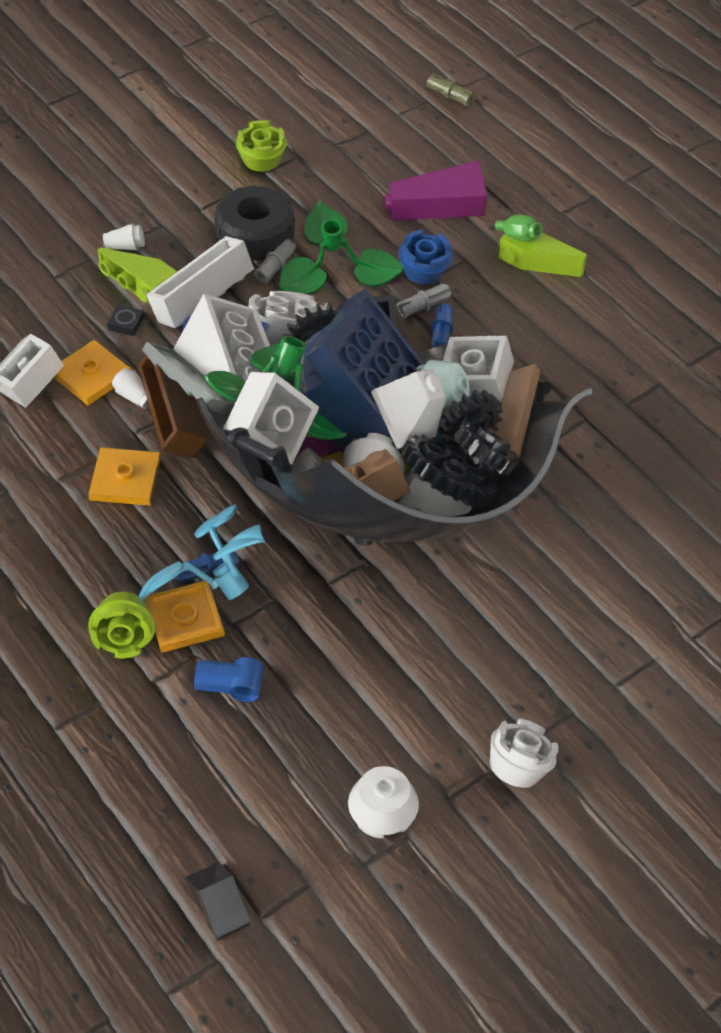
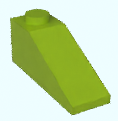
M543 232L538 239H533L530 242L518 241L508 237L506 234L500 238L498 258L519 269L581 277L584 274L587 254Z

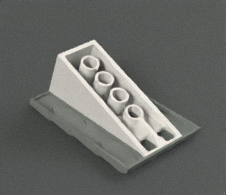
M203 294L174 349L146 342L142 350L155 367L162 368L167 376L177 381L188 395L194 396L196 399L202 397L209 411L229 416L236 402L218 394L204 378L205 374L212 371H227L247 381L250 372H262V370L251 363V355L262 348L270 346L256 309Z

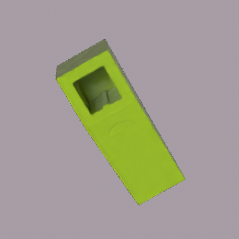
M102 247L98 249L99 268L103 274L112 277L124 289L130 290L142 302H147L149 305L151 304L147 294L177 273L175 269L160 259Z

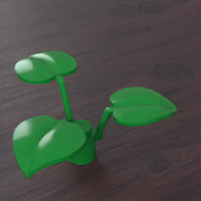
M320 200L309 213L304 226L306 239L312 244H320L318 260L315 264L306 257H297L288 261L282 268L279 288L282 291L306 295L319 291L327 280L326 272L319 268L322 264L325 250L336 251L342 245L345 246L352 261L358 264L355 268V277L364 285L371 287L384 285L399 276L403 268L396 258L380 249H365L362 251L360 259H358L348 243V238L344 237L348 231L346 219Z
M283 336L280 344L271 345L254 352L250 357V361L255 367L262 370V373H276L284 379H295L294 388L300 392L301 373L304 368L300 361L307 346L295 337ZM212 371L205 374L204 377L218 394L233 402L237 401L246 383L241 377L227 371ZM316 413L307 432V435L327 440L346 437L347 434L318 413Z

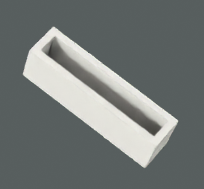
M227 236L149 292L147 297L158 323L173 328L182 326L185 320L192 316L203 294L219 297L233 284L243 280L245 275L254 269L244 241Z

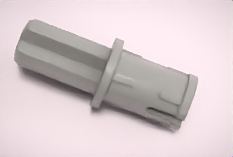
M286 239L273 252L267 253L264 262L254 271L255 278L260 283L267 284L274 274L285 266V261L296 248L295 244Z
M445 284L426 291L419 290L416 295L396 303L398 312L404 319L422 310L429 311L431 306L449 299L451 291L449 286Z

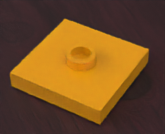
M93 340L62 360L61 362L64 366L53 378L89 406L114 389L112 381L118 372L125 368H128L130 371L132 369L97 341Z
M100 447L88 493L89 500L150 506L161 460L160 452Z
M206 581L155 593L145 598L155 623V634L161 653L225 636L210 585Z

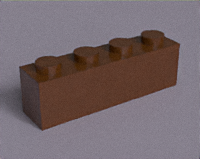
M145 354L137 367L162 451L193 458L208 439L200 412L197 409L196 399L194 396L188 395L177 381L169 378L162 368L155 367Z

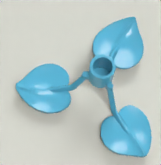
M234 504L226 508L220 514L204 522L194 534L196 538H199L210 532L218 549L213 558L218 560L222 557L224 563L214 569V579L187 561L181 563L178 561L153 575L143 586L139 597L144 601L151 592L178 576L182 571L190 570L209 583L213 589L219 586L228 600L236 598L248 589L249 584L234 564L230 553L250 545L265 543L262 528L259 524L254 525L239 533L223 547L217 535V528L234 516L238 506Z

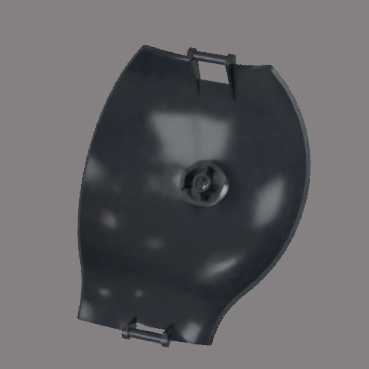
M448 343L417 355L424 364L429 360L443 361ZM544 379L538 380L520 458L517 459L520 463L509 476L502 475L496 470L494 472L489 470V474L494 477L493 481L498 483L496 487L499 488L490 506L487 505L485 508L479 506L476 508L472 505L469 513L453 517L435 516L397 503V500L392 501L357 480L333 459H328L318 466L307 470L293 472L285 447L279 446L272 449L250 438L246 428L238 427L232 429L228 434L223 428L229 416L211 413L202 397L197 398L196 403L206 426L221 450L239 472L265 496L306 522L337 534L354 538V542L358 545L369 546L373 544V541L412 542L445 537L474 528L509 511L523 501L538 486L555 455L562 427L568 413L578 401L593 394V392L589 388L568 399L543 401L545 395L550 393L552 384ZM266 461L272 466L273 472L266 466Z

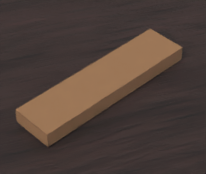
M536 364L510 371L501 405L503 412L500 416L503 419L496 424L498 430L495 432L511 444L509 450L517 458H520L541 371Z

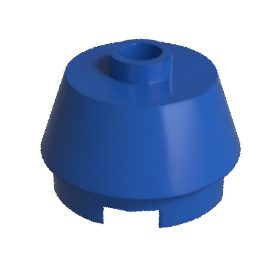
M417 230L405 237V241L399 247L398 256L404 273L409 280L417 284H433L441 279L452 262L451 244L440 233L434 236L423 234L424 230Z

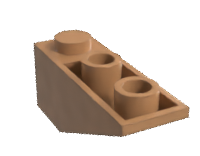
M386 449L375 451L369 454L362 462L344 468L357 480L392 501L411 492L398 461Z

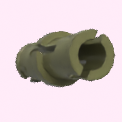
M433 73L427 81L429 89L441 93L447 100H455L466 107H470L475 100V92L461 87L455 80L450 81Z

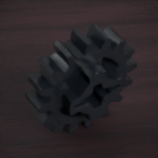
M473 390L470 397H467L464 393L460 402L452 401L450 410H444L443 413L446 418L439 421L442 428L438 430V433L447 445L455 446L460 450L461 444L455 441L454 435L462 423L473 424L476 428L481 426L485 429L488 427L497 431L498 428L495 424L503 419L500 416L503 412V408L500 406L501 403L492 393L489 394L486 390H483L480 394L477 390Z
M465 422L464 424L462 423L454 435L455 441L460 443V447L464 449L462 451L463 455L486 472L488 470L493 472L496 470L502 475L509 476L520 463L517 460L518 458L512 454L513 452L509 450L511 444L491 428L486 427L484 429L481 426L476 428L473 424L469 425Z

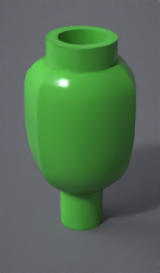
M512 215L506 221L497 220L495 223L496 231H502L508 237L518 241L530 242L533 239H538L542 234L541 223L527 215Z

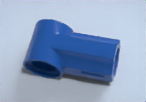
M249 657L240 658L235 663L199 660L195 669L194 687L195 690L230 693V696L238 701L252 702L259 697L264 666L260 661Z

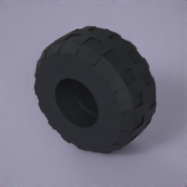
M251 185L249 187L237 188L235 191L229 192L216 207L215 232L217 240L220 241L226 236L243 240L252 261L258 259L265 260L267 253L273 252L286 239L292 241L294 238L295 216L292 204L280 192L266 186Z

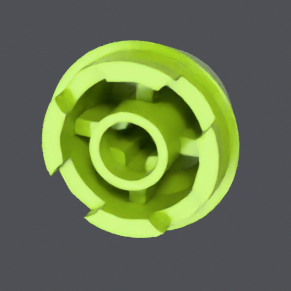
M267 120L249 122L248 128L243 131L239 130L236 139V148L244 164L254 171L262 172L276 168L287 147V139L284 136L283 129L270 126V121Z
M116 592L107 596L93 611L88 622L94 646L98 650L102 647L106 651L115 653L114 657L121 659L139 655L141 649L152 640L155 633V623L146 603L142 598L130 592Z

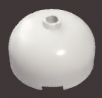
M270 291V296L260 298L257 294L253 295L249 299L248 307L257 310L261 322L268 323L266 336L271 346L280 344L282 334L291 333L287 328V323L297 324L295 314L304 318L306 316L304 308L306 307L312 313L315 312L316 302L314 301V296L302 293ZM324 303V306L320 305L321 309L326 310L328 303ZM313 335L306 336L303 342L307 344Z

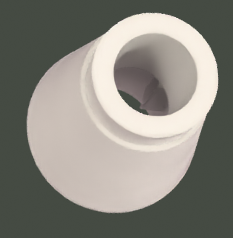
M134 223L103 234L104 246L107 249L138 250L139 247H144L145 245L143 229L141 225L135 226Z
M128 368L118 372L112 381L115 392L141 406L143 409H147L149 404L140 376L136 371H130Z

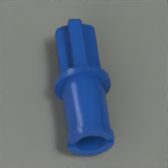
M442 304V309L440 305L436 308V317L431 324L433 332L432 348L448 343L449 335L453 332L452 318L454 309L449 304Z
M233 551L230 555L236 567H239L236 551ZM202 553L200 558L187 561L209 577L213 576L214 569L224 563L222 557L218 560L213 558L215 553L210 555ZM185 570L176 578L179 582L183 583L199 578V576L190 570Z

